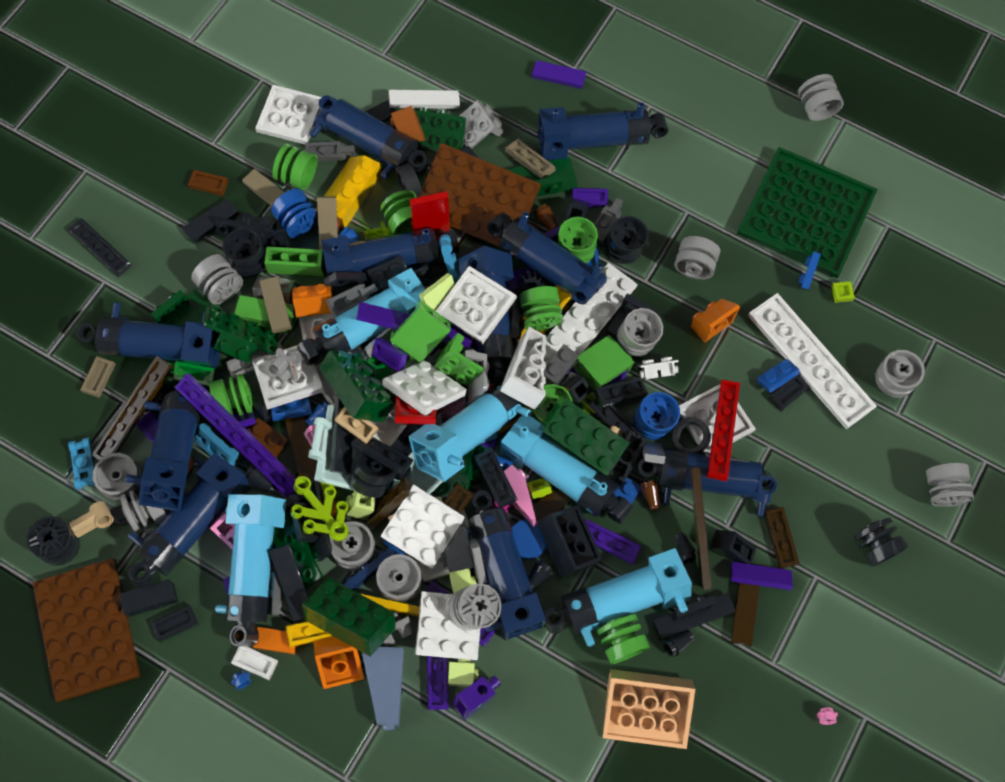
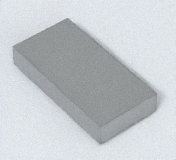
M476 538L470 539L468 542L475 576L478 583H487L480 546Z

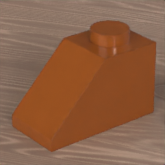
M414 106L391 113L392 118H390L393 128H397V130L420 142L426 141Z

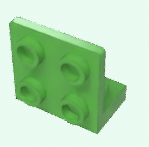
M457 333L442 349L434 367L444 374L453 377L457 382L469 385L484 368L460 354L463 348L461 343L464 336Z

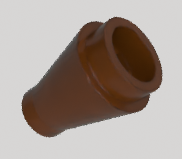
M546 204L534 211L535 218L548 231L558 227L551 208Z
M656 480L641 483L640 490L649 506V510L660 508L659 484L656 483Z

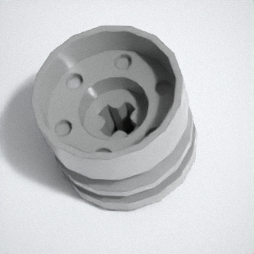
M829 74L815 76L799 87V97L802 104L805 105V111L809 119L812 121L829 118L836 114L844 105L836 83Z
M220 254L209 256L200 262L194 269L191 277L196 286L215 305L222 304L231 299L243 284L242 277L237 274L235 269L231 268L230 263Z
M639 308L633 310L627 315L617 331V341L624 352L632 356L646 355L653 349L663 334L662 321L650 309Z
M941 464L926 470L928 485L934 487L929 490L930 496H933L931 497V504L933 506L953 507L974 500V494L970 492L973 490L972 485L966 483L971 480L967 464Z
M134 490L130 491L131 500L126 493L120 496L124 516L137 534L143 532L141 522L148 530L150 529V518L159 525L169 514L168 509L139 505V496Z
M481 583L461 588L454 593L449 603V614L454 624L468 631L491 626L496 622L501 612V601L497 592L489 585Z

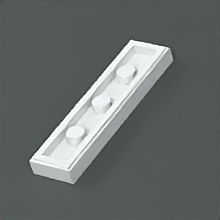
M389 90L388 92L390 108L414 106V108L459 109L460 107L458 91Z

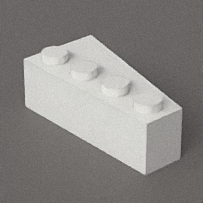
M528 327L518 342L500 389L501 392L534 410L545 397V335Z

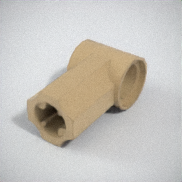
M99 501L91 505L88 513L73 520L69 525L77 538L96 527H108L113 522V516L107 504Z

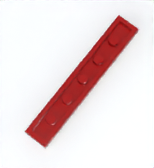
M721 379L707 478L727 482L740 390L739 382Z

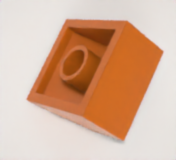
M325 284L293 288V303L296 317L331 313L326 300L333 297V288L327 287Z
M720 299L717 302L713 301L706 307L704 312L699 311L692 317L693 321L690 327L705 343L733 323L740 306L724 299Z
M334 636L313 641L314 655L323 689L364 680L359 650Z

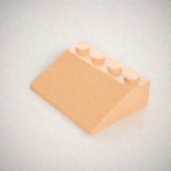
M610 669L603 738L687 749L695 695L693 680Z

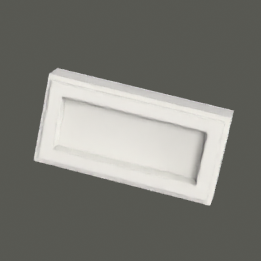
M238 647L231 664L270 680L278 660L249 647Z

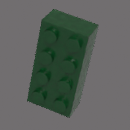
M329 350L319 369L352 418L384 423L395 403L390 398V394L382 387L381 382L372 373V369L365 363L364 358L358 353L351 354L342 350Z
M560 396L538 428L606 476H608L629 445V442L562 396Z
M329 577L302 604L305 621L370 657L396 629L393 611Z

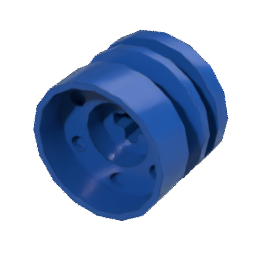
M292 189L285 192L272 205L271 212L273 216L282 224L283 229L291 238L304 236L318 224V210L310 203L309 198L301 189Z
M664 392L651 393L643 399L634 414V426L641 433L642 437L649 440L665 438L678 423L680 407L677 401L669 394Z

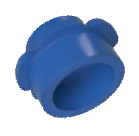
M240 671L233 676L231 684L237 690L245 688L252 682L249 677L251 674Z

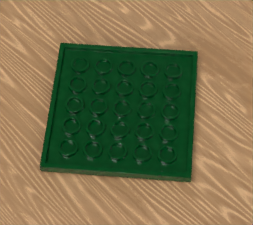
M778 147L737 234L805 264L808 255L811 256L813 252L820 253L816 269L838 279L878 189Z

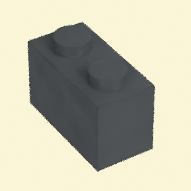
M563 344L544 369V385H558L576 363L579 355Z

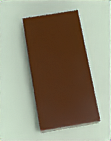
M193 170L188 187L223 196L229 180L226 177Z

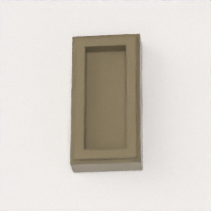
M96 356L80 391L100 398L116 364L113 361Z

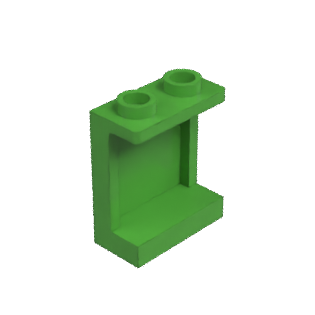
M420 299L415 305V311L396 331L393 330L391 332L390 341L398 349L404 350L411 359L422 362L451 331L450 322Z
M608 335L581 353L573 368L580 376L585 378L590 388L594 390L597 387L604 386L624 371H630L634 362L630 355L623 351L619 343Z

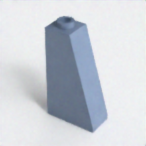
M379 647L371 657L363 652L362 655L377 725L382 726V730L394 731L395 727H400L404 648Z

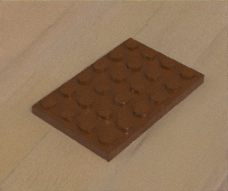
M441 143L422 187V194L419 197L447 191L450 226L499 247L501 237L495 238L488 232V222L501 212L508 214L512 221L517 217H521L523 212L530 213L541 184Z
M114 558L33 582L56 702L59 703L141 677L129 619L122 611L119 594L123 592Z

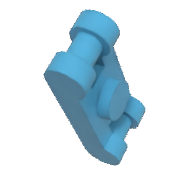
M445 234L439 238L441 251L448 273L452 275L456 284L460 279L459 265H457L455 252L451 253L452 244L450 236Z
M206 423L200 424L195 442L210 456L215 452L234 466L235 460L239 455L238 450L230 448L222 439L217 437L211 431L210 425Z
M84 438L79 442H68L76 490L83 489L87 485L95 486L93 482L95 464L90 438ZM84 449L85 453L79 454L78 450ZM88 474L87 478H82V475Z

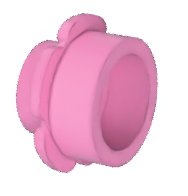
M822 708L817 713L820 724L832 725L837 722L836 717L838 713L834 712L832 708Z

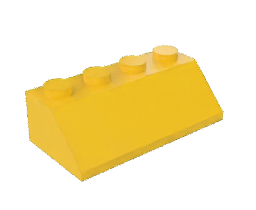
M365 155L350 157L324 195V197L336 196L337 221L342 229L347 227L381 175L380 163Z

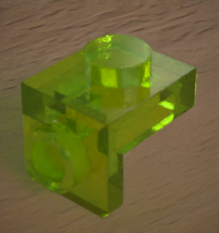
M382 221L380 222L381 227L363 231L364 238L368 240L391 236L390 229L385 227V223Z

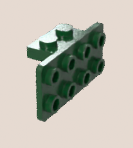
M419 107V110H415L426 139L423 142L418 141V147L438 150L440 144L443 143L457 150L463 148L466 127L465 117L449 115L447 111L436 109V113L429 112L430 108Z
M569 157L549 160L555 166V172L543 179L537 177L524 166L506 169L540 183L541 188L537 197L569 191L572 188L578 187Z
M198 287L187 296L179 290L177 293L170 295L168 300L162 305L157 306L151 315L155 320L154 323L185 326L186 321L201 323L206 306L208 304L212 306L215 304H212Z
M209 304L206 306L203 325L220 333L213 345V349L247 363L251 361L257 349L271 355L276 354L277 334L273 333L271 329L259 327L255 322L244 320L237 314L228 313L218 306Z
M479 444L462 457L464 468L445 482H442L433 491V496L446 499L457 483L468 491L470 483L481 485L483 474L474 456L486 451V448Z
M285 509L284 528H274L272 549L287 543L290 544L305 590H307L322 578V572L316 563L320 561L317 558L315 543L297 542L293 520Z

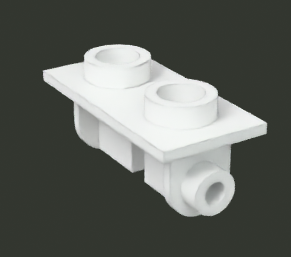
M672 357L661 358V362L655 363L654 359L642 361L643 364L637 365L642 367L643 371H640V377L645 380L658 378L657 370H660L661 377L674 376L675 373H678V366H674V363L678 362V360H672Z

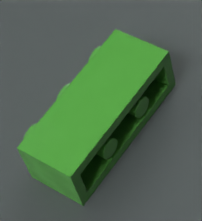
M267 247L264 264L267 272L270 274L323 276L325 259L323 250Z
M240 295L235 314L244 320L255 322L259 327L271 329L264 299ZM285 303L292 329L279 333H292L296 320L294 305Z

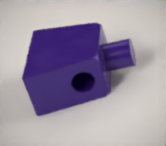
M492 676L488 680L481 677L460 692L452 704L465 721L493 699L496 694L495 690L501 686V683L496 676Z

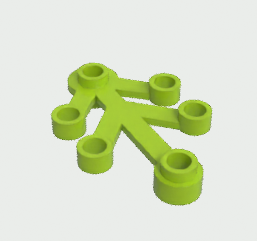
M305 476L298 477L294 483V490L298 494L304 495L314 509L304 508L297 504L292 507L291 516L295 519H299L302 516L324 520L327 524L306 520L303 525V531L307 534L317 531L329 534L330 538L335 541L346 539L349 530L344 523V519L348 510V504L344 501L337 503L335 508L337 518L335 521L331 516V509L336 489L331 486L325 488L323 506L310 490V479Z

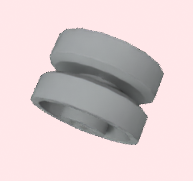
M685 237L681 241L674 266L677 271L689 278L710 279L714 275L716 262H718L720 248L716 243L704 237Z
M908 350L893 351L878 366L875 373L876 383L879 389L893 398L908 396L923 381L925 375L924 364L915 353Z
M110 453L96 463L93 470V482L96 488L109 500L121 502L120 496L126 493L131 500L130 491L134 490L137 494L140 492L141 485L125 482L126 475L142 476L143 473L128 455Z
M355 521L345 522L349 530L347 538L342 541H335L330 538L332 556L341 568L349 571H358L365 563H371L376 553L375 541L371 531L364 524Z
M398 554L384 559L379 565L376 574L377 585L385 599L405 604L417 597L422 587L421 569L415 560L410 556Z

